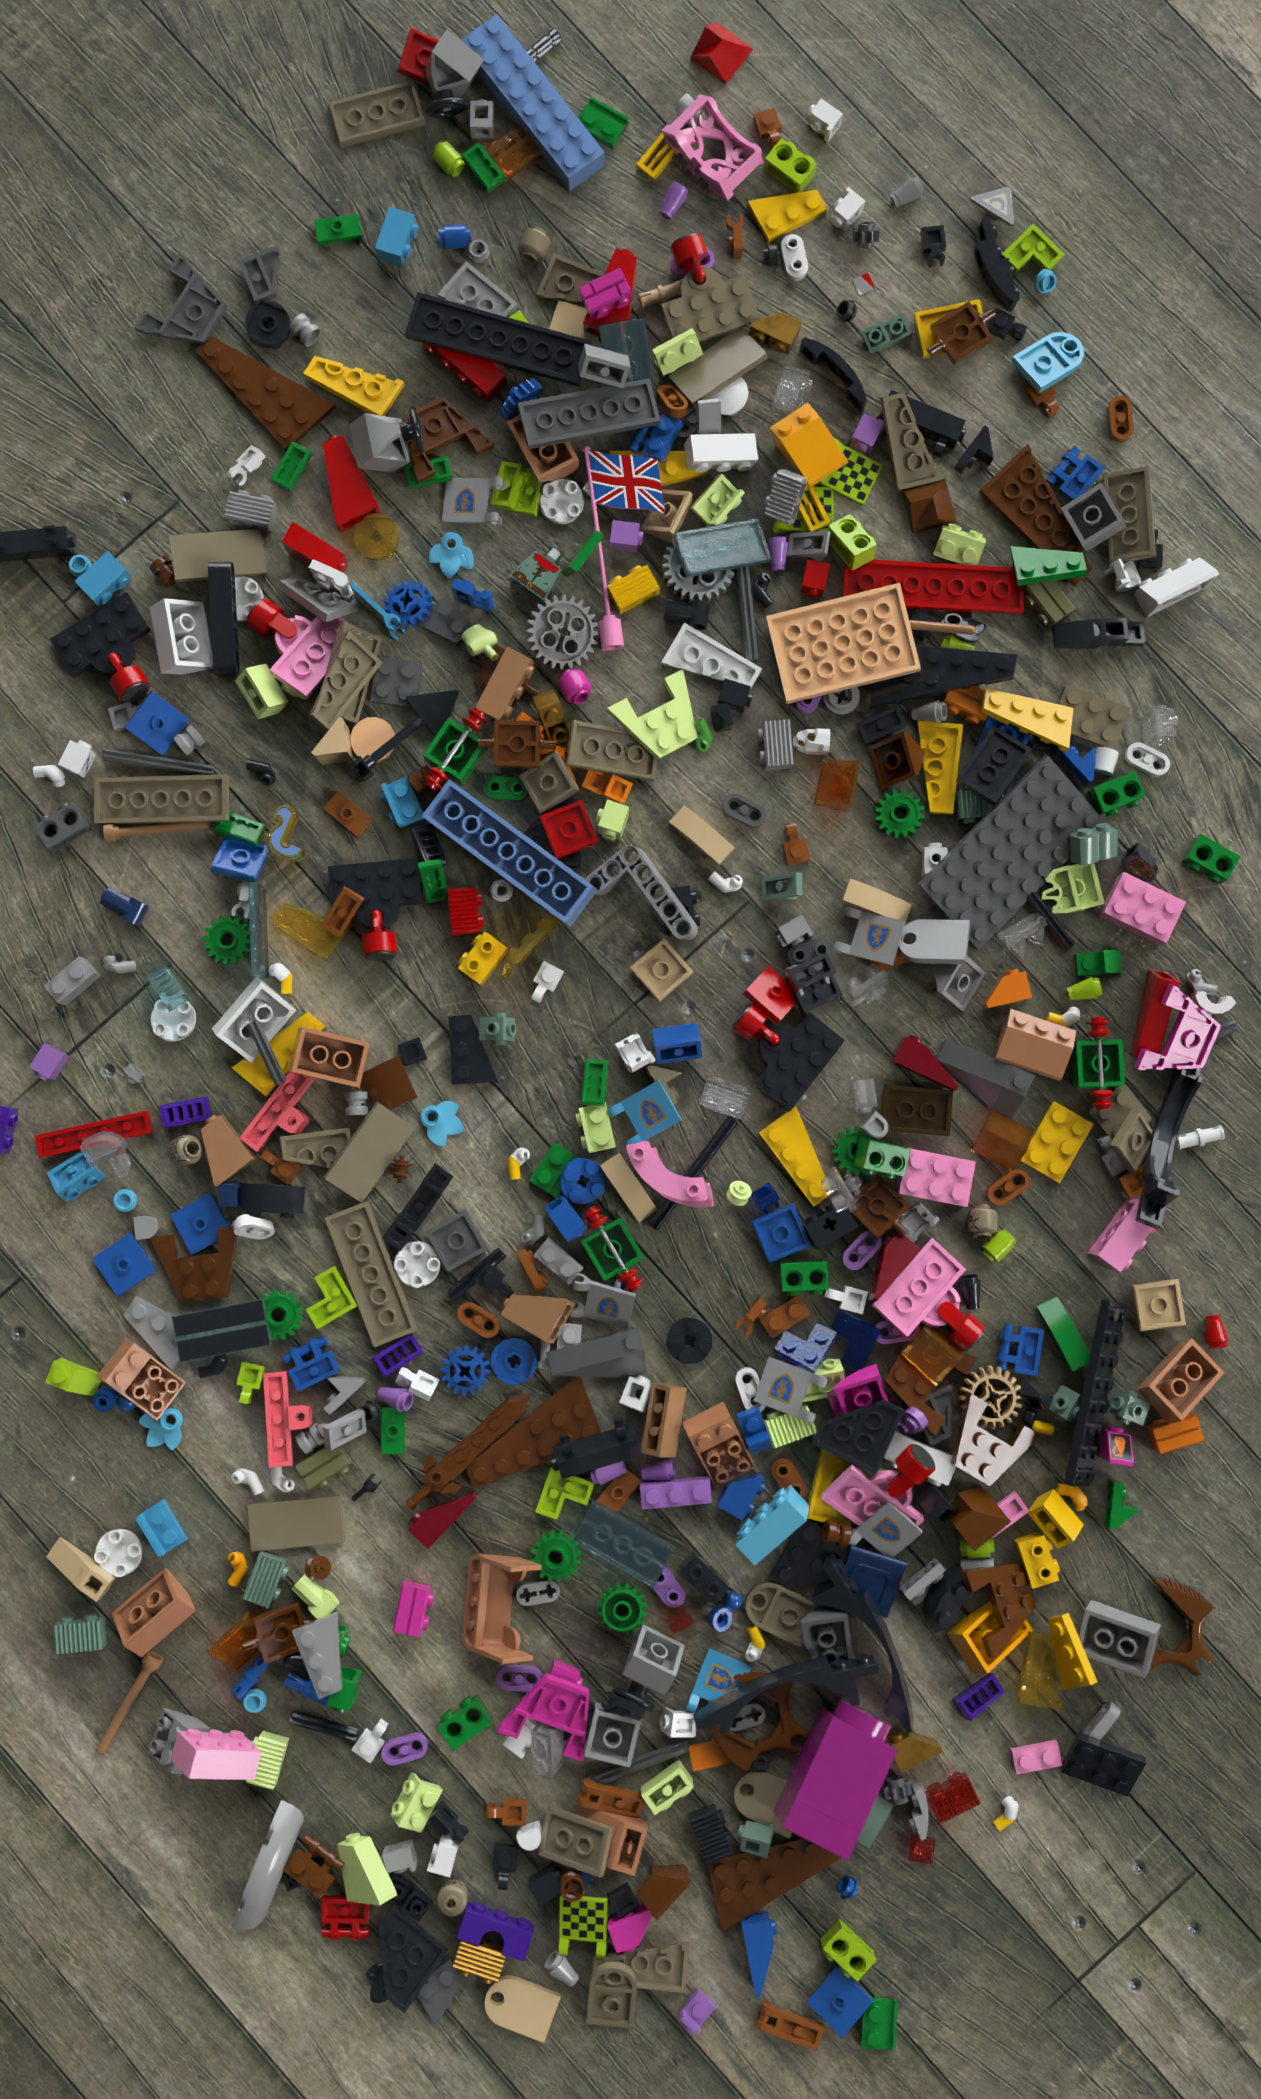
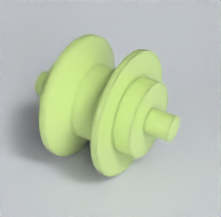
M734 1181L730 1184L726 1197L730 1203L736 1206H743L747 1204L752 1191L745 1182Z

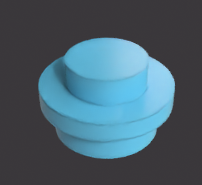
M1044 269L1037 275L1035 288L1039 293L1045 294L1055 288L1057 279L1051 270Z
M84 555L73 556L69 561V570L75 577H80L92 566L91 561Z
M122 1189L115 1194L113 1203L117 1210L129 1212L135 1208L137 1197L132 1190Z
M257 1688L250 1689L243 1698L245 1709L251 1713L262 1711L267 1703L265 1693Z

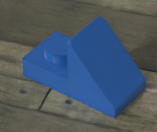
M1072 745L1069 746L1067 752L1059 749L1054 753L1084 786L1094 779L1095 748L1082 759L1079 757L1078 750Z
M758 1406L736 1414L750 1454L772 1447Z

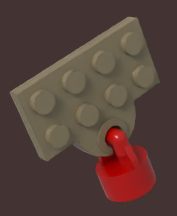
M691 233L680 237L671 244L670 250L676 267L683 268L686 274L680 285V298L663 303L660 306L671 339L693 328L698 341L702 342L750 325L751 322L760 319L745 275L724 282L716 271L708 267H702L700 261L708 256V252L701 234Z

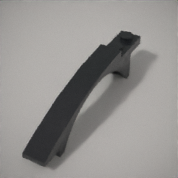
M1201 1068L1174 1069L1149 1145L1140 1182L1143 1185L1136 1221L1156 1230L1162 1226L1166 1205L1176 1199L1180 1193V1190L1176 1188L1172 1180L1171 1164L1173 1150L1186 1111L1202 1084Z
M832 1553L825 1557L823 1568L831 1581L816 1588L811 1599L815 1605L834 1607L855 1616L865 1623L879 1638L886 1650L892 1670V1688L885 1702L886 1707L883 1712L887 1718L895 1714L908 1734L912 1732L914 1722L911 1699L902 1663L887 1625L867 1588L858 1592V1586L853 1579L848 1577L844 1563Z
M861 1654L854 1659H837L833 1663H829L826 1655L787 1665L752 1679L710 1702L693 1714L694 1722L697 1729L720 1725L721 1733L729 1732L736 1716L751 1699L769 1688L790 1682H811L826 1686L841 1694L853 1706L860 1705L856 1678L879 1673L878 1664L873 1655Z

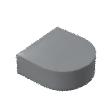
M875 1111L860 1130L870 1139L879 1140L887 1134L888 1123Z
M149 1215L133 1217L136 1240L152 1238L158 1233L159 1222L155 1217Z

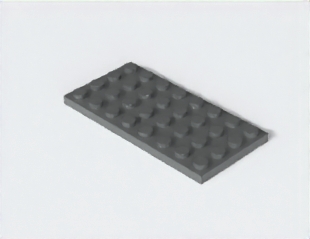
M1043 756L917 885L948 920L970 921L968 942L975 949L979 950L1027 901V897L1031 893L1036 892L1046 882L1045 878L1053 869L1060 868L1071 857L1070 835L1076 833L1081 828H1095L1097 824L1104 823L1105 821L1049 756Z

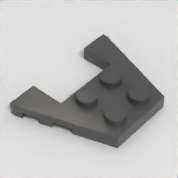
M178 253L169 268V272L174 277L187 283L186 287L165 321L144 310L134 328L139 333L203 345L210 338L225 313L227 306L216 292L199 276L197 271L189 265L185 258Z

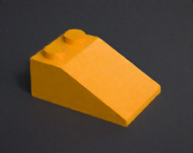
M806 403L770 427L774 444L798 474L808 478L807 485L809 487L817 484L848 463L847 458L824 422L809 403Z
M991 1601L963 1618L947 1635L972 1673L988 1674L1033 1630L1028 1621L1025 1620L994 1659L987 1657L981 1638L998 1627Z

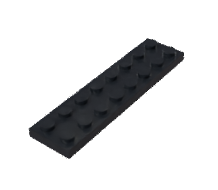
M417 292L405 332L406 339L580 387L582 377L579 375L578 364L584 344L592 346V341L419 292Z
M1101 1300L1064 1484L1069 1486H1090L1095 1477V1470L1093 1468L1095 1460L1100 1453L1098 1443L1099 1438L1104 1432L1103 1419L1104 1414L1107 1413L1109 1408V1401L1107 1399L1109 1391L1112 1390L1114 1384L1112 1374L1118 1364L1117 1350L1118 1345L1123 1340L1121 1330L1128 1315L1127 1304Z

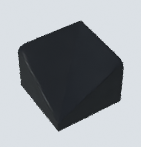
M724 703L711 706L710 712L714 731L718 733L731 730L733 721L729 704Z
M1027 1381L1024 1382L1019 1394L1027 1407L1049 1410L1053 1400V1395L1039 1393Z

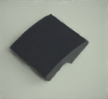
M827 952L787 970L789 983L801 1014L843 995L833 975L836 973V970Z

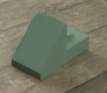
M793 872L761 878L763 901L796 900L797 896H803L802 873Z

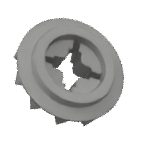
M857 687L846 689L845 698H847V701L843 700L839 705L837 704L838 697L835 694H840L843 690L825 694L823 700L826 708H829L834 714L844 715L852 712L860 700V693Z

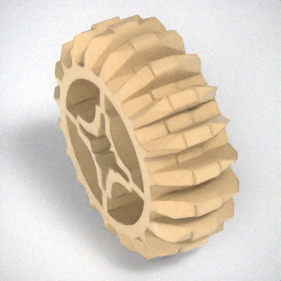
M988 1365L986 1373L982 1367H979V1375L973 1371L970 1372V1375L973 1377L972 1381L965 1378L964 1382L969 1385L967 1388L961 1386L960 1390L966 1392V1394L969 1392L974 1395L975 1389L982 1382V1392L977 1397L988 1403L993 1415L982 1414L979 1419L980 1426L985 1428L987 1423H989V1427L995 1429V1423L997 1422L998 1426L1002 1428L1004 1427V1419L1008 1423L1012 1422L1009 1417L1010 1414L1018 1416L1014 1408L1022 1407L1020 1403L1016 1402V1399H1022V1397L1015 1392L1019 1391L1021 1386L1013 1385L1017 1379L1015 1377L1009 1378L1010 1372L1007 1370L1002 1373L1001 1367L997 1366L993 1372V1367ZM988 1379H999L1005 1384L1006 1388L994 1389ZM989 1390L994 1395L996 1394V1396L992 1398L993 1404H991L989 1400H986V1398H989ZM960 1395L959 1399L965 1401L966 1395ZM1008 1395V1402L1005 1408L1001 1411L1000 1402L1004 1398H1007ZM967 1402L961 1405L963 1410H965Z

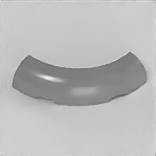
M281 1800L266 1836L265 1841L268 1842V1845H262L243 1892L240 1907L236 1911L231 1926L235 1929H253L261 1924L266 1917L283 1869L286 1866L304 1822V1816L301 1811Z

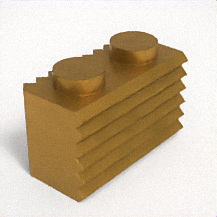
M481 1939L478 1946L460 1940L453 1968L457 1969L456 1971L460 1975L469 1976L472 1974L478 1976L479 1980L484 1983L490 1984L492 1981L498 1983L506 1955L501 1954L502 1945L492 1941Z

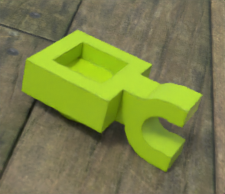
M244 1361L241 1363L236 1384L243 1386L239 1403L251 1404L253 1389H261L266 1366Z

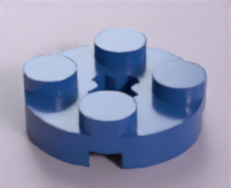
M585 1157L572 1159L565 1165L562 1173H560V1189L573 1203L588 1204L604 1193L605 1174L601 1166L593 1160ZM580 1175L588 1178L586 1185L583 1187L581 1184H577V1181L580 1180Z
M512 1337L503 1340L495 1347L491 1356V1366L498 1379L506 1384L517 1385L525 1382L534 1374L537 1367V1355L535 1348L528 1341ZM514 1354L518 1355V1360H521V1364L511 1367L508 1357H513Z

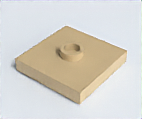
M665 938L630 967V970L658 1002H661L694 973Z
M1179 1279L1131 1285L1138 1331L1186 1325Z

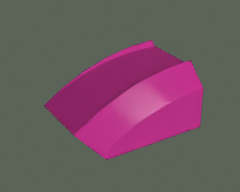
M876 1364L851 1374L827 1393L833 1413L837 1417L881 1400L888 1402Z

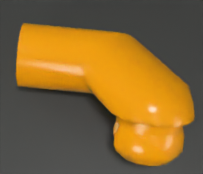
M1057 1483L1056 1492L1059 1495L1070 1496L1073 1501V1508L1077 1511H1083L1088 1504V1500L1078 1486L1073 1487Z
M239 1551L232 1552L228 1556V1562H231L234 1571L227 1582L233 1587L239 1585L248 1570L245 1556Z

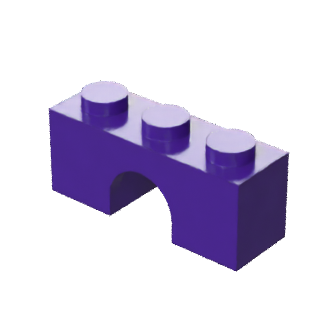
M467 1902L457 1938L479 1946L481 1938L485 1933L496 1931L504 1939L501 1954L524 1962L533 1936L534 1925L525 1918L519 1917L516 1919L510 1917L505 1911L488 1909L480 1902Z

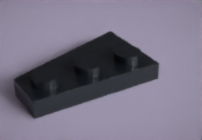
M472 1015L448 1016L452 1085L498 1082L484 1045L479 1040V1032Z

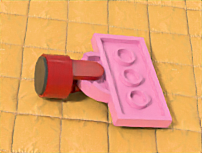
M268 598L260 599L248 614L247 626L264 638L272 633L275 635V645L282 656L272 666L270 674L307 700L324 680L340 621L349 622L342 617L328 622L319 619L318 616L312 622L305 617L297 615L294 618L288 619L283 616L284 610Z
M933 1238L927 1241L880 1299L871 1305L904 1337H908L920 1322L933 1327L950 1326L952 1329L946 1338L961 1352L970 1349L985 1332V1326L971 1313L964 1315L959 1311L961 1300L952 1285L966 1269Z
M909 1444L895 1458L898 1467L895 1471L883 1470L869 1477L851 1464L822 1493V1500L857 1525L863 1523L887 1501H890L912 1522L919 1526L924 1521V1516L909 1505L912 1500L911 1487L914 1484H922L935 1471V1462L923 1447L917 1444Z

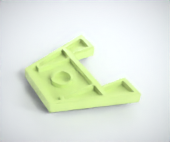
M683 669L663 679V683L673 699L639 718H637L627 698L605 710L657 760L698 738Z

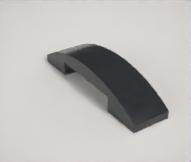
M804 337L801 340L799 350L814 366L822 360L848 387L845 398L862 413L867 400L863 386L851 366L828 346Z
M435 1163L382 1238L399 1251H402L440 1199L454 1176Z

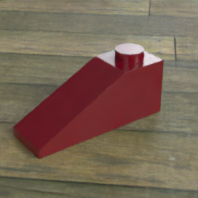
M909 1035V1037L905 1036L901 1039L891 1063L948 1090L957 1091L958 1085L927 1046L921 1044L922 1040L920 1038Z
M890 1233L882 1241L884 1246L878 1254L868 1299L871 1304L880 1299L921 1250L906 1236L902 1238L898 1233L894 1235Z
M472 1491L426 1508L422 1514L418 1511L409 1520L411 1525L408 1531L429 1549L477 1498L478 1493Z

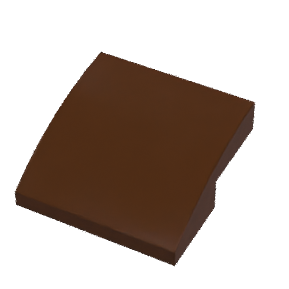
M396 1056L363 1072L361 1082L372 1107L378 1102L391 1111L418 1098L400 1056Z

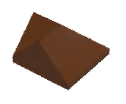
M946 479L901 490L912 533L948 525L949 523H956Z
M906 731L869 746L880 790L919 775L926 752Z
M982 1486L959 1492L953 1501V1504L959 1511L949 1519L974 1551L1011 1523L1010 1519Z
M685 1864L652 1865V1875L636 1891L656 1920L664 1914L690 1885L688 1867Z

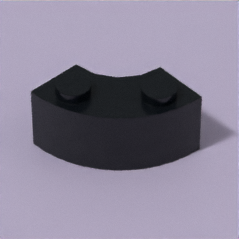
M240 1183L238 1211H247V1215L261 1216L262 1212L280 1213V1218H294V1214L304 1213L305 1186Z
M959 1564L943 1572V1577L937 1583L932 1584L927 1592L924 1602V1618L935 1633L956 1626V1617L959 1609L967 1600L973 1598V1593L966 1591L961 1575L963 1569Z

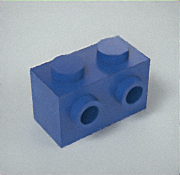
M697 1023L652 1029L657 1064L702 1058L701 1040Z

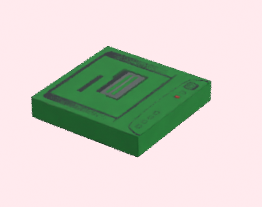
M599 531L586 536L563 567L562 574L569 577L579 571L602 540L603 535Z

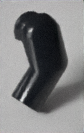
M767 573L758 575L753 587V594L764 608L769 607L774 602L767 593L771 580Z
M248 759L246 770L258 772L263 785L269 786L275 782V773L270 764Z
M227 1354L214 1355L210 1365L198 1367L200 1379L221 1374L228 1363Z
M300 1652L284 1657L283 1663L286 1667L302 1668L307 1678H310Z

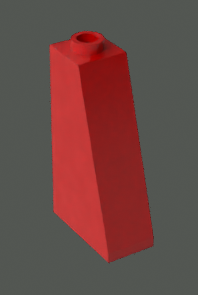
M616 248L605 274L620 267L631 289L632 299L629 300L630 303L620 309L616 306L610 309L606 316L599 319L597 317L591 319L587 312L582 324L585 332L601 338L599 326L619 323L623 349H625L627 342L623 322L630 321L637 272V257L628 249L620 250Z
M335 435L328 438L323 443V450L335 521L340 532H343L381 514L360 468L357 466V462L344 435Z
M1148 969L1130 1051L1136 1057V1060L1141 1048L1160 1054L1173 1010L1172 1007L1162 1004L1161 1001L1168 984H1172L1177 988L1180 986V981L1169 973Z

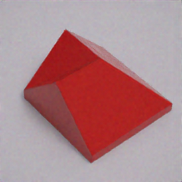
M717 22L705 26L691 55V59L724 84H727L753 51V48Z

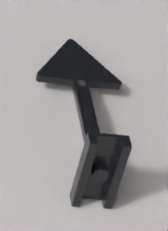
M451 690L406 696L405 699L416 712L417 718L371 755L367 754L363 758L358 756L351 759L345 764V767L347 769L355 767V772L361 775L356 779L360 783L375 775L371 769L376 766L378 760L422 725H425L432 735L436 737L444 723L450 718L459 691Z

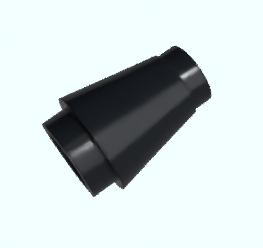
M966 1274L960 1276L958 1285L966 1309L974 1310L980 1308L981 1280L978 1279V1275Z

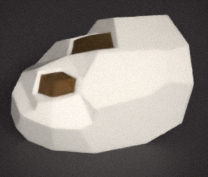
M816 728L800 731L793 738V746L798 751L809 755L828 754L830 748V729Z

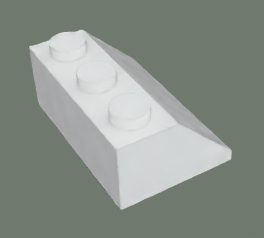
M1200 557L1193 561L1189 558L1178 565L1179 568L1173 571L1169 568L1160 573L1158 579L1152 581L1149 578L1138 585L1139 589L1134 593V596L1147 618L1205 589L1219 575L1218 570Z
M164 598L151 606L150 612L161 673L181 675L213 669L212 650L203 602Z
M256 976L214 1025L212 1030L216 1036L252 1063L260 1052L247 1024L258 1020L268 1042H270L294 1014L296 1009Z

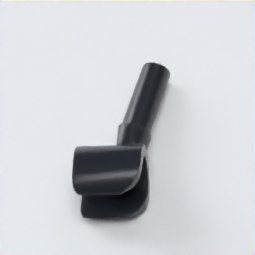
M370 1474L364 1482L362 1489L351 1497L352 1500L356 1501L364 1493L374 1492L381 1484V1480L378 1483H373L371 1479L375 1474Z

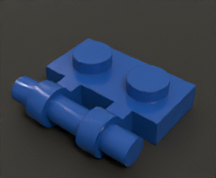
M661 414L660 425L639 428L638 432L633 434L629 451L636 454L639 447L644 448L642 451L643 456L664 463L683 426L682 421ZM648 430L652 431L649 439H646L645 436Z
M1073 446L1069 452L1067 451L1062 456V461L1057 467H1053L1049 472L1050 476L1046 480L1051 487L1057 481L1061 482L1062 486L1058 492L1069 501H1073L1084 494L1105 468L1088 454L1081 461L1077 457L1080 449L1076 446ZM1069 466H1072L1075 469L1070 474V476H1068L1065 473V470Z
M454 578L451 589L456 601L474 609L477 607L486 612L492 611L494 601L491 592L487 590L476 591L474 584L465 579L459 581Z
M1004 1323L1003 1332H1000L999 1338L1002 1339L1000 1353L997 1352L996 1357L998 1367L1006 1371L1007 1362L1014 1363L1013 1372L1037 1376L1044 1330L1019 1326V1332L1016 1335L1012 1334L1013 1325ZM1011 1341L1017 1342L1015 1355L1009 1354Z
M325 1335L318 1339L314 1337L309 1340V1343L299 1348L297 1346L290 1349V1352L282 1355L286 1364L293 1360L296 1367L288 1370L297 1391H301L341 1371L332 1350L324 1354L321 1350L322 1346L328 1344ZM313 1351L315 1358L304 1363L302 1356Z

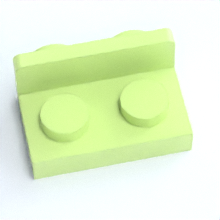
M606 1102L605 1107L588 1106L579 1108L580 1113L575 1115L578 1127L583 1126L585 1134L580 1136L583 1150L588 1149L589 1153L615 1148L616 1145L607 1113Z
M826 1359L822 1362L805 1363L801 1366H796L828 1379L825 1387L810 1382L803 1402L828 1398L827 1393L845 1379L840 1359Z

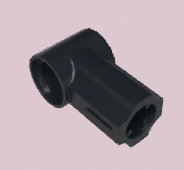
M667 599L664 620L682 624L686 623L694 629L705 630L707 629L711 606L699 601L685 603Z

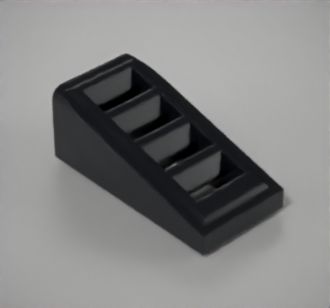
M433 825L411 827L410 831L419 863L430 861L429 857H434L435 860L441 859L442 867H445L447 861ZM420 832H428V836L420 837L419 835ZM430 840L431 844L423 845L422 841ZM432 848L433 852L426 853L425 849Z

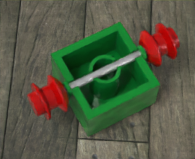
M468 709L470 716L462 718L465 725L464 728L448 718L423 754L424 761L432 766L428 768L430 771L429 776H422L425 780L424 785L431 790H441L440 783L441 781L447 782V777L463 786L487 752L488 748H478L479 737L472 734L473 732L482 731L479 727L481 723L487 724V721L484 719L486 715L479 709Z
M1092 1017L1091 1022L1086 1023L1091 1026V1031L1087 1035L1094 1038V1041H1075L1071 1053L1072 1087L1099 1089L1094 1090L1090 1094L1095 1097V1102L1091 1106H1095L1096 1110H1109L1110 1105H1114V1103L1109 1101V1097L1114 1093L1110 1090H1104L1106 1087L1125 1086L1123 1039L1104 1040V1038H1101L1111 1033L1106 1030L1105 1025L1110 1023V1021H1105V1017Z
M593 1206L583 1212L585 1217L582 1220H588L589 1225L587 1229H597L594 1233L582 1239L581 1242L604 1281L621 1272L622 1275H620L618 1282L625 1283V1291L633 1292L642 1286L640 1282L644 1279H638L636 1276L638 1269L629 1270V1266L643 1259L644 1255L621 1217L604 1226L602 1224L605 1223L607 1216L600 1215L599 1212L602 1207L597 1209L596 1206Z

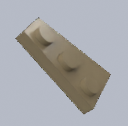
M350 1127L280 1136L283 1160L330 1168L351 1139Z

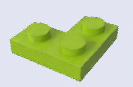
M1032 224L1002 253L1001 259L1009 258L1010 266H1013L1015 273H1017L1031 258L1043 270H1052L1063 259L1065 254Z
M336 1265L315 1277L326 1298L309 1307L306 1311L318 1330L358 1306Z
M551 1466L535 1512L557 1520L565 1498L587 1505L594 1486L593 1481L577 1475L561 1479L559 1470L554 1471V1468Z

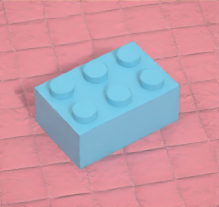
M791 1485L786 1489H779L774 1494L773 1501L769 1504L766 1502L762 1504L756 1511L757 1515L752 1519L746 1518L739 1526L740 1530L737 1533L738 1537L735 1545L754 1566L807 1521L809 1504Z

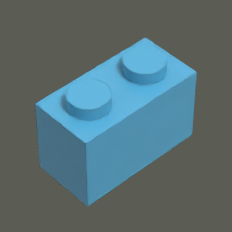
M392 207L388 208L375 246L378 259L403 267L405 259H409L411 254L412 239H416L419 230L414 214Z
M107 551L78 577L75 582L100 607L102 604H107L118 589L126 587L132 576Z

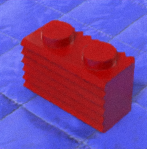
M476 887L448 889L452 936L461 937L481 934L480 929H484V917L479 915L478 906H482L481 892L477 893Z

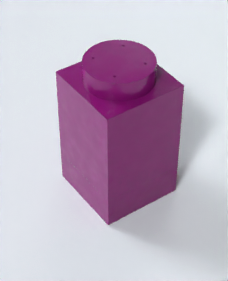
M843 1699L839 1700L834 1712L821 1706L773 1812L781 1825L828 1851L849 1860L898 1751L886 1740L892 1726L874 1714L858 1706H853L850 1702Z

